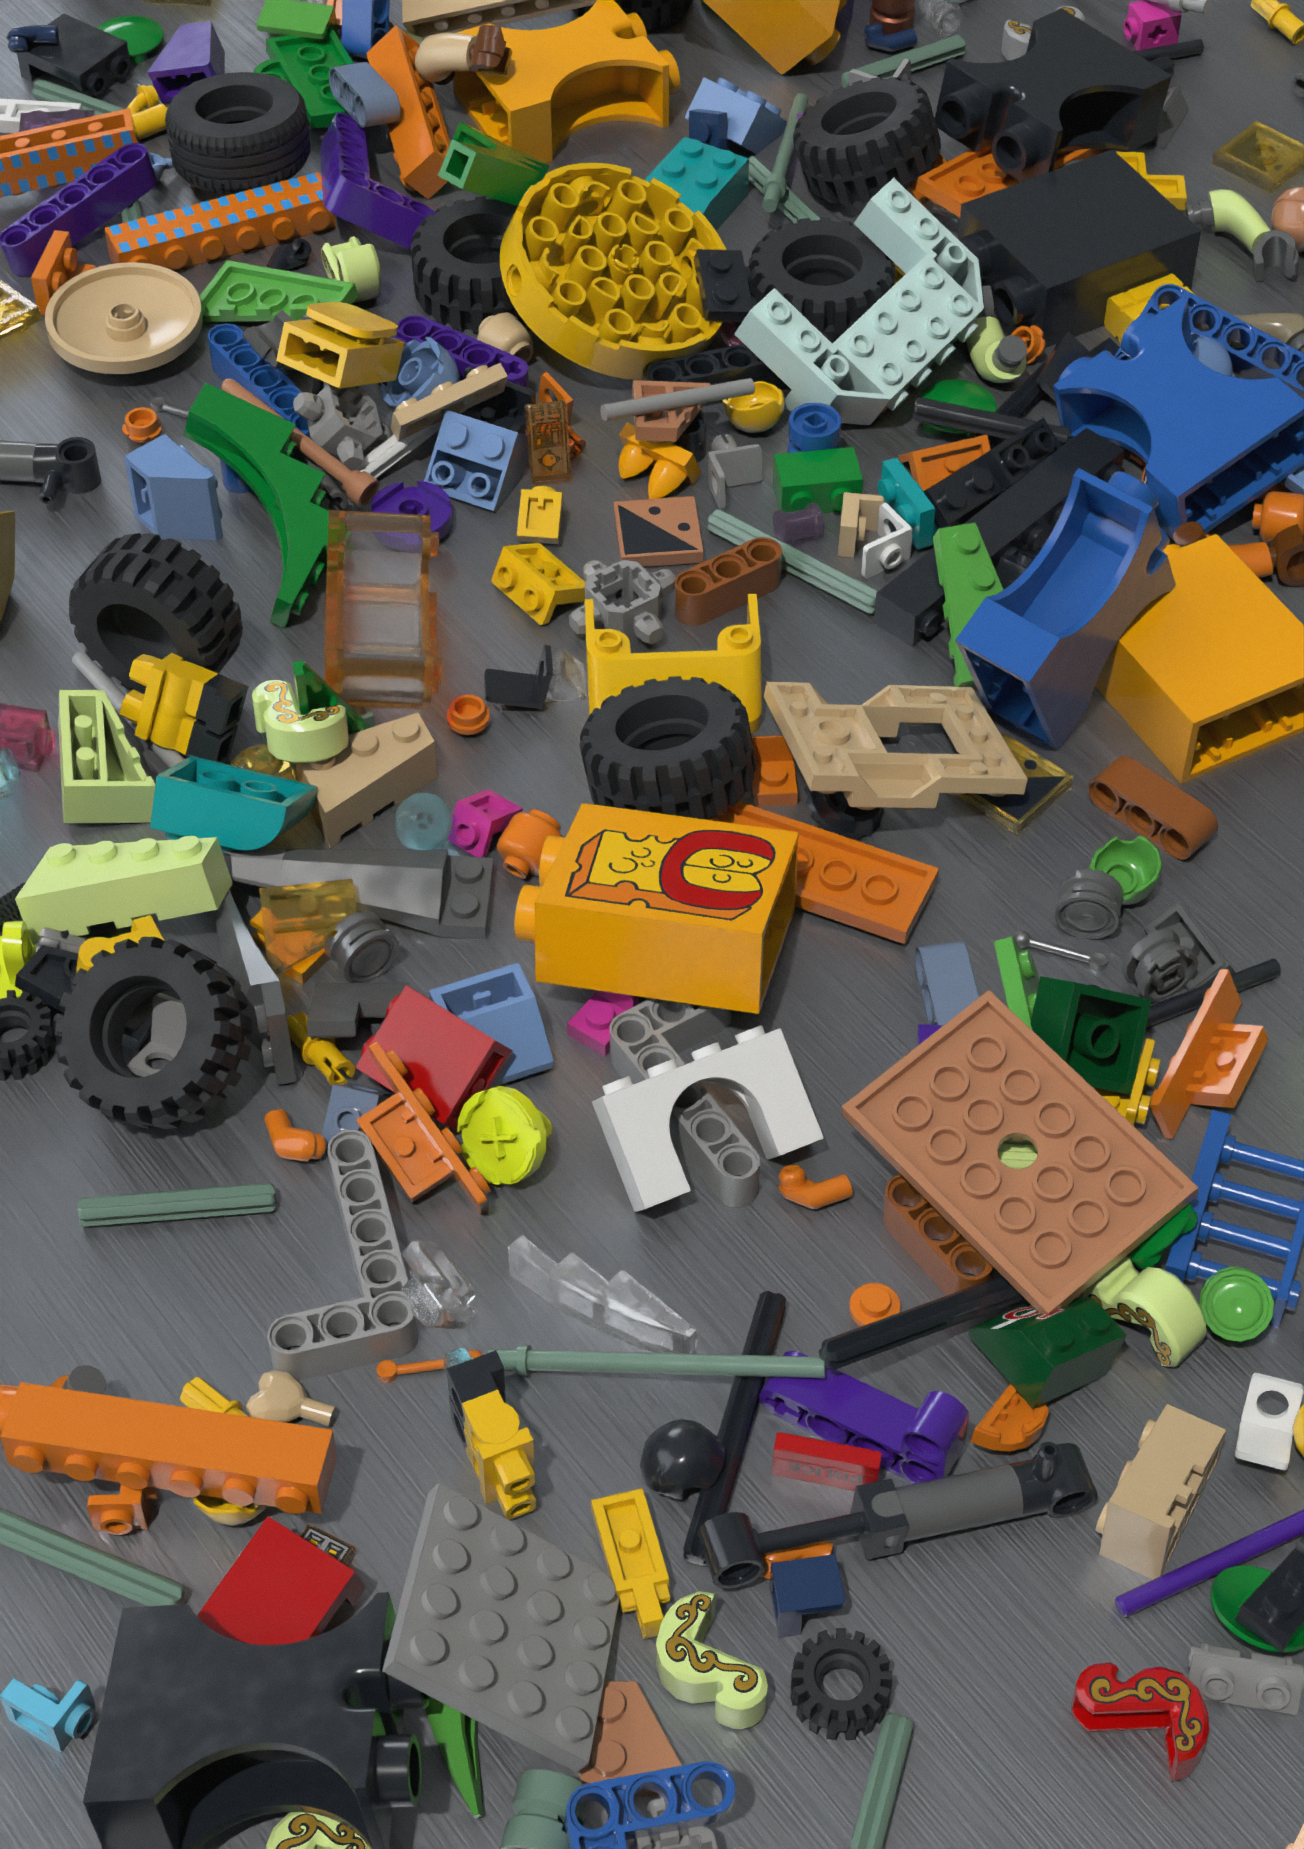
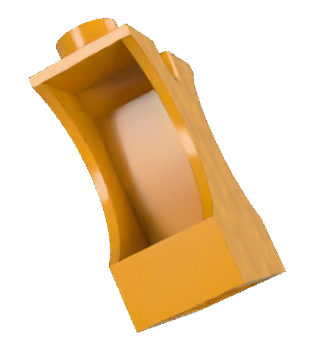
M596 0L592 8L583 16L553 28L517 30L501 27L504 41H506L505 47L512 50L507 75L486 71H455L453 78L454 97L480 131L544 163L553 161L557 148L567 137L576 131L594 124L609 121H637L661 128L669 126V95L677 93L680 89V74L673 55L668 50L658 52L649 42L645 26L639 15L636 13L626 15L614 0ZM480 26L456 33L477 36Z

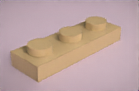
M501 363L489 368L487 365L479 366L469 372L466 379L455 384L451 381L445 382L434 388L431 395L419 401L416 398H411L402 402L393 412L390 428L397 440L400 441L442 421L445 410L460 413L504 392L508 375Z

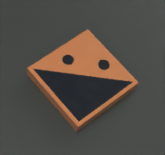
M694 496L613 502L620 561H636L642 567L703 562L704 552Z

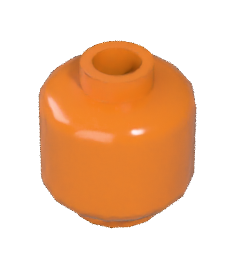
M1272 491L1265 496L1263 504H1255L1252 528L1260 529V539L1262 542L1269 544L1277 533L1298 524L1304 539L1303 494Z
M531 809L529 813L520 812L515 814L497 842V851L504 860L503 868L513 876L525 879L527 875L539 877L540 858L547 836L563 837L559 832L561 830L559 823L550 815L537 809Z

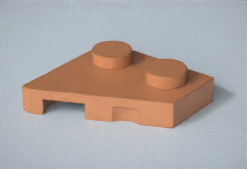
M633 380L632 399L709 386L710 383ZM706 403L634 416L635 439L651 443L663 441L676 442Z
M604 1681L589 1763L580 1770V1782L585 1785L602 1780L682 1766L637 1682ZM643 1790L634 1797H659L660 1795L652 1790Z

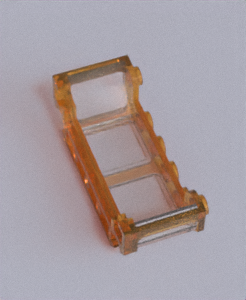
M329 510L323 680L350 707L428 711L432 693H438V685H441L442 658H438V641H436L437 592L429 591L430 558H438L439 533L431 532V515Z

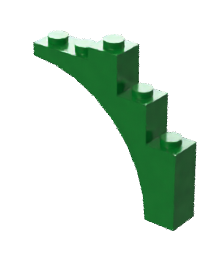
M459 122L438 176L463 190L518 206L531 185L534 186L545 177L550 165L525 152L508 146L469 124Z
M205 383L189 409L183 436L211 451L234 469L256 493L270 516L280 544L283 570L281 587L275 601L270 622L285 628L292 614L300 616L310 595L305 592L308 585L316 587L323 572L332 576L339 562L348 563L356 545V541L350 539L355 523L321 507L327 493L321 490L325 473L292 458L297 446L296 442L291 441L296 424Z

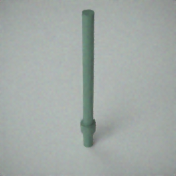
M799 93L794 97L772 173L766 178L764 183L762 208L766 212H774L776 210L778 201L783 198L786 191L787 181L785 178L795 147L793 134L798 122L797 114L804 112L808 104V97L803 93Z

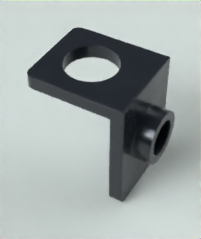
M544 644L535 675L486 669L484 672L485 700L491 703L507 704L510 706L543 709L553 675L551 645Z

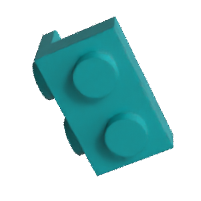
M897 457L883 461L881 480L878 481L879 495L885 498L884 503H887L913 528L912 543L917 550L933 545V536L939 529L934 522L935 507Z

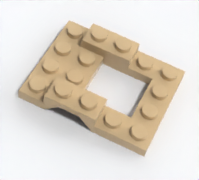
M766 683L764 699L810 791H817L823 794H833L837 791H842L850 807H857L863 810L887 807L908 811L918 808H936L939 793L951 796H961L964 793H978L1001 797L1006 794H1024L1028 778L972 687L888 685L862 705L828 704L811 683ZM900 722L913 726H920L924 723H941L959 754L887 753L880 737H897Z

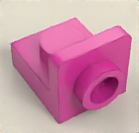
M490 789L456 802L447 837L448 841L475 857H485L488 855L493 834L505 830L512 817L522 812L523 808Z
M595 990V994L567 1023V1035L606 1057L610 1052V1024L613 1018L638 1005L639 996Z

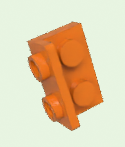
M54 230L31 276L38 315H45L49 300L64 283L85 271L96 268L95 265L77 263V251L75 248H72L69 232Z

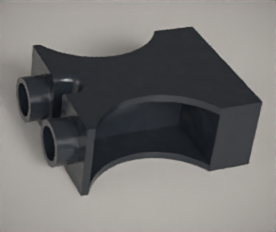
M1061 8L1033 22L1026 54L1019 58L998 63L948 60L936 109L935 121L938 129L974 152L992 147V155L997 166L1003 172L1023 182L1053 171L1056 157L1067 152L1081 149H1113L1120 152H1130L1154 140L1172 75Z
M389 1592L377 1593L356 1615L328 1632L307 1640L280 1645L248 1644L222 1636L204 1624L196 1616L189 1604L122 1608L83 1804L102 1849H198L212 1837L235 1824L257 1816L279 1812H304L328 1817L354 1831L370 1849H389L393 1808L416 1807L421 1794L420 1748L415 1734H402L404 1709L427 1708L430 1702V1696L382 1671L396 1620Z

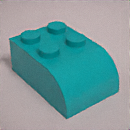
M684 137L645 180L651 182L652 178H655L680 193L681 197L679 200L693 213L699 210L717 231L748 196L749 159L734 154L731 151L707 145L699 140Z
M190 756L156 776L150 828L164 831L165 836L173 840L185 836H196L198 838L217 837L221 850L225 852L234 849L254 850L267 845L302 821L309 814L315 803L318 786Z

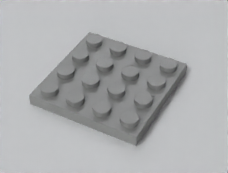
M439 1482L427 1495L382 1671L577 1773L589 1763L619 1604V1598L616 1597L615 1585L611 1575Z

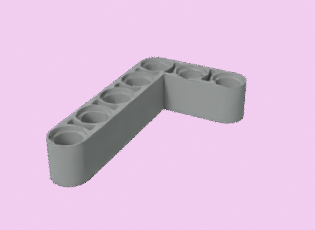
M650 998L613 1018L610 1024V1061L622 1078L630 1076L633 1084L649 1079L647 1069L674 1059L677 1067L683 1066L685 1063L678 1053L728 1027L731 1021V1010ZM701 1083L688 1086L679 1095L671 1111L669 1129L672 1142L723 1204L730 1207H744L751 1204L756 1199L759 1191L760 1157L757 1151Z
M344 1130L332 1137L328 1144V1157L332 1183L361 1298L284 1315L277 1318L270 1325L267 1331V1341L272 1367L274 1370L288 1372L298 1381L402 1357L409 1354L418 1342L415 1304L373 1146L369 1137L357 1130ZM371 1240H378V1241H376V1242H374V1243H367L368 1241H371ZM380 1281H390L386 1284H376ZM394 1322L401 1323L397 1326H386L387 1324ZM341 1334H350V1335H351V1336H348V1337H346V1338H336L337 1336H339V1335H341ZM290 1346H300L294 1350H285Z

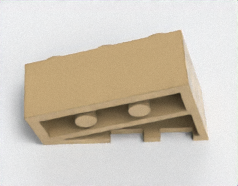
M419 712L349 734L348 746L334 757L318 762L295 764L298 782L318 786L316 800L310 812L330 849L341 842L340 836L357 824L362 827L366 826L374 820V813L389 803L396 806L438 778L435 741Z
M1169 1404L1165 1406L1157 1421L1149 1419L1138 1443L1140 1450L1133 1461L1128 1460L1119 1478L1117 1488L1110 1500L1105 1504L1098 1519L1095 1531L1103 1534L1099 1555L1152 1580L1162 1576L1221 1456L1226 1429Z

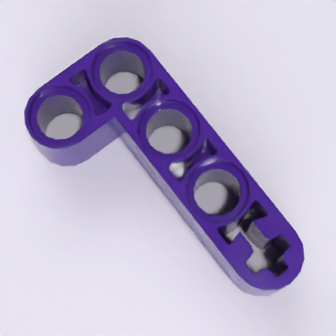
M407 316L396 323L398 325L397 335L392 337L405 342L404 346L414 339L422 343L427 341L425 337H431L445 348L456 361L460 374L459 381L464 380L463 372L469 366L477 368L487 365L489 368L501 363L508 375V381L529 388L528 365L526 361L423 316Z
M788 1351L783 1355L809 1357L797 1351ZM827 1368L826 1378L770 1377L759 1394L760 1402L771 1414L825 1441L880 1451L882 1453L880 1468L913 1484L947 1477L966 1441L969 1412L958 1399L941 1391L928 1392L918 1409L839 1370Z

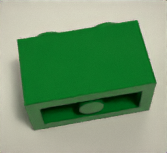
M854 447L774 454L773 488L781 518L842 512L844 492L862 494L863 478Z

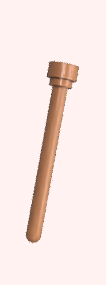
M228 378L222 382L221 388L223 391L283 418L235 380ZM295 427L291 441L297 443L296 448L343 484L342 489L346 491V497L361 508L374 498L380 486V482L366 471L350 470Z

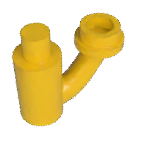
M152 85L138 86V95L126 108L131 110L139 141L167 130L165 114L168 107H165L162 103L159 104L158 94Z

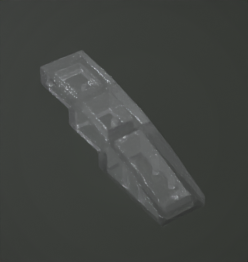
M523 1235L519 1236L508 1246L509 1275L550 1305L592 1329L639 1349L652 1353L697 1354V1329L623 1269L608 1282L573 1252L557 1264Z

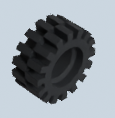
M7 990V998L0 999V1033L11 1028L28 1030L18 1040L6 1043L0 1042V1080L6 1081L8 1073L13 1074L14 1081L23 1079L21 1071L28 1070L31 1076L38 1072L36 1063H40L45 1067L50 1062L48 1054L54 1055L55 1052L54 1042H56V1036L48 1007H44L43 1000L39 997L32 1001L31 993L23 991L20 998H17L15 990Z
M836 1628V1637L830 1639L828 1631L824 1630L818 1633L816 1644L811 1638L805 1641L802 1653L798 1651L796 1653L791 1673L790 1698L792 1707L797 1705L796 1716L801 1723L809 1719V1730L816 1735L821 1727L826 1728V1739L835 1741L837 1731H845V1739L849 1741L856 1739L857 1729H861L865 1736L873 1731L874 1721L880 1725L884 1719L886 1708L889 1707L893 1681L892 1671H889L890 1660L887 1654L879 1656L880 1645L873 1639L866 1646L864 1644L865 1634L857 1630L853 1640L846 1639V1628ZM836 1668L850 1670L861 1679L862 1691L851 1700L830 1698L825 1695L820 1687L819 1681L822 1675L828 1670Z

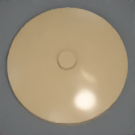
M137 262L104 265L73 277L53 294L45 311L47 335L55 352L65 361L76 367L104 374L137 373L159 367L174 360L195 342L203 324L200 297L190 281L168 268Z

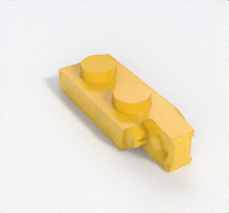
M641 1488L590 1500L591 1512L606 1566L615 1585L616 1597L619 1598L622 1613L635 1610L642 1638L656 1637L664 1618L660 1604L670 1602V1583L644 1491Z

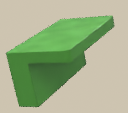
M266 0L256 23L258 31L268 32L270 35H292L324 39L327 31L333 29L338 36L335 7L330 5L291 0Z

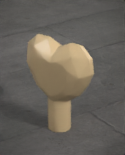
M279 1370L263 1373L258 1383L259 1392L251 1396L246 1404V1409L250 1417L287 1423L301 1417L328 1427L331 1425L336 1412L335 1406L308 1398L305 1388L296 1378L288 1372Z

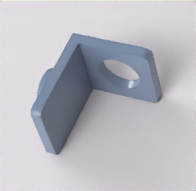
M349 1082L333 1084L322 1136L327 1144L326 1150L328 1151V1144L331 1138L337 1133L344 1130L361 1131L356 1119L379 1105V1102H383L391 1097L392 1093Z

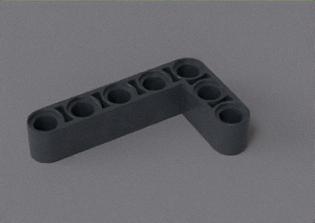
M820 331L832 343L830 336ZM745 344L660 360L652 363L647 369V381L710 383V385L751 378L753 382L764 381L775 385L781 390L791 389ZM722 400L707 402L704 406L714 405L723 402ZM702 410L676 442L668 441L693 453L697 463L703 460L706 455V418Z

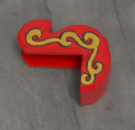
M1110 1662L1091 1665L1080 1673L1074 1690L1071 1711L1076 1721L1088 1732L1164 1729L1165 1748L1171 1781L1186 1778L1192 1773L1201 1760L1207 1741L1209 1716L1199 1688L1183 1673L1164 1667H1153L1141 1670L1126 1682H1120L1116 1678L1119 1669L1117 1665Z

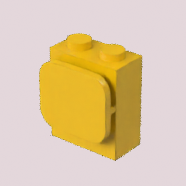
M342 302L309 304L306 315L312 319L284 322L276 361L337 388L396 381L405 342L392 337L397 335L398 325L394 322L354 305Z

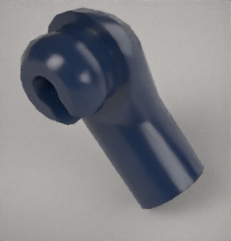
M876 23L868 25L864 29L866 35L864 41L870 48L895 52L917 44V35L912 28L893 34H883L882 24Z
M30 25L12 28L7 35L9 40L8 48L13 53L22 54L28 50L27 44H58V26Z

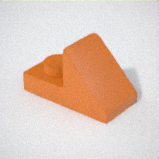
M783 735L752 736L756 758L755 778L751 784L753 806L797 805L798 791L794 757Z

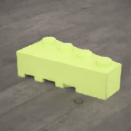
M185 836L176 840L159 841L145 838L136 842L113 843L112 841H101L91 845L73 846L69 843H61L48 849L16 896L15 901L23 921L26 922L32 945L37 944L43 928L57 931L68 930L71 935L81 936L89 934V926L114 921L117 929L132 926L133 920L156 913L160 921L218 910L233 882L217 837L198 838L196 836Z

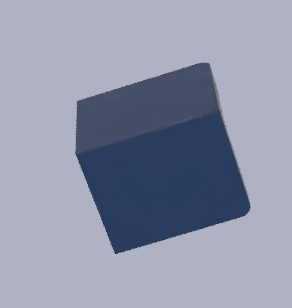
M836 1554L771 1563L769 1589L779 1638L801 1635L802 1615L844 1608L845 1596Z

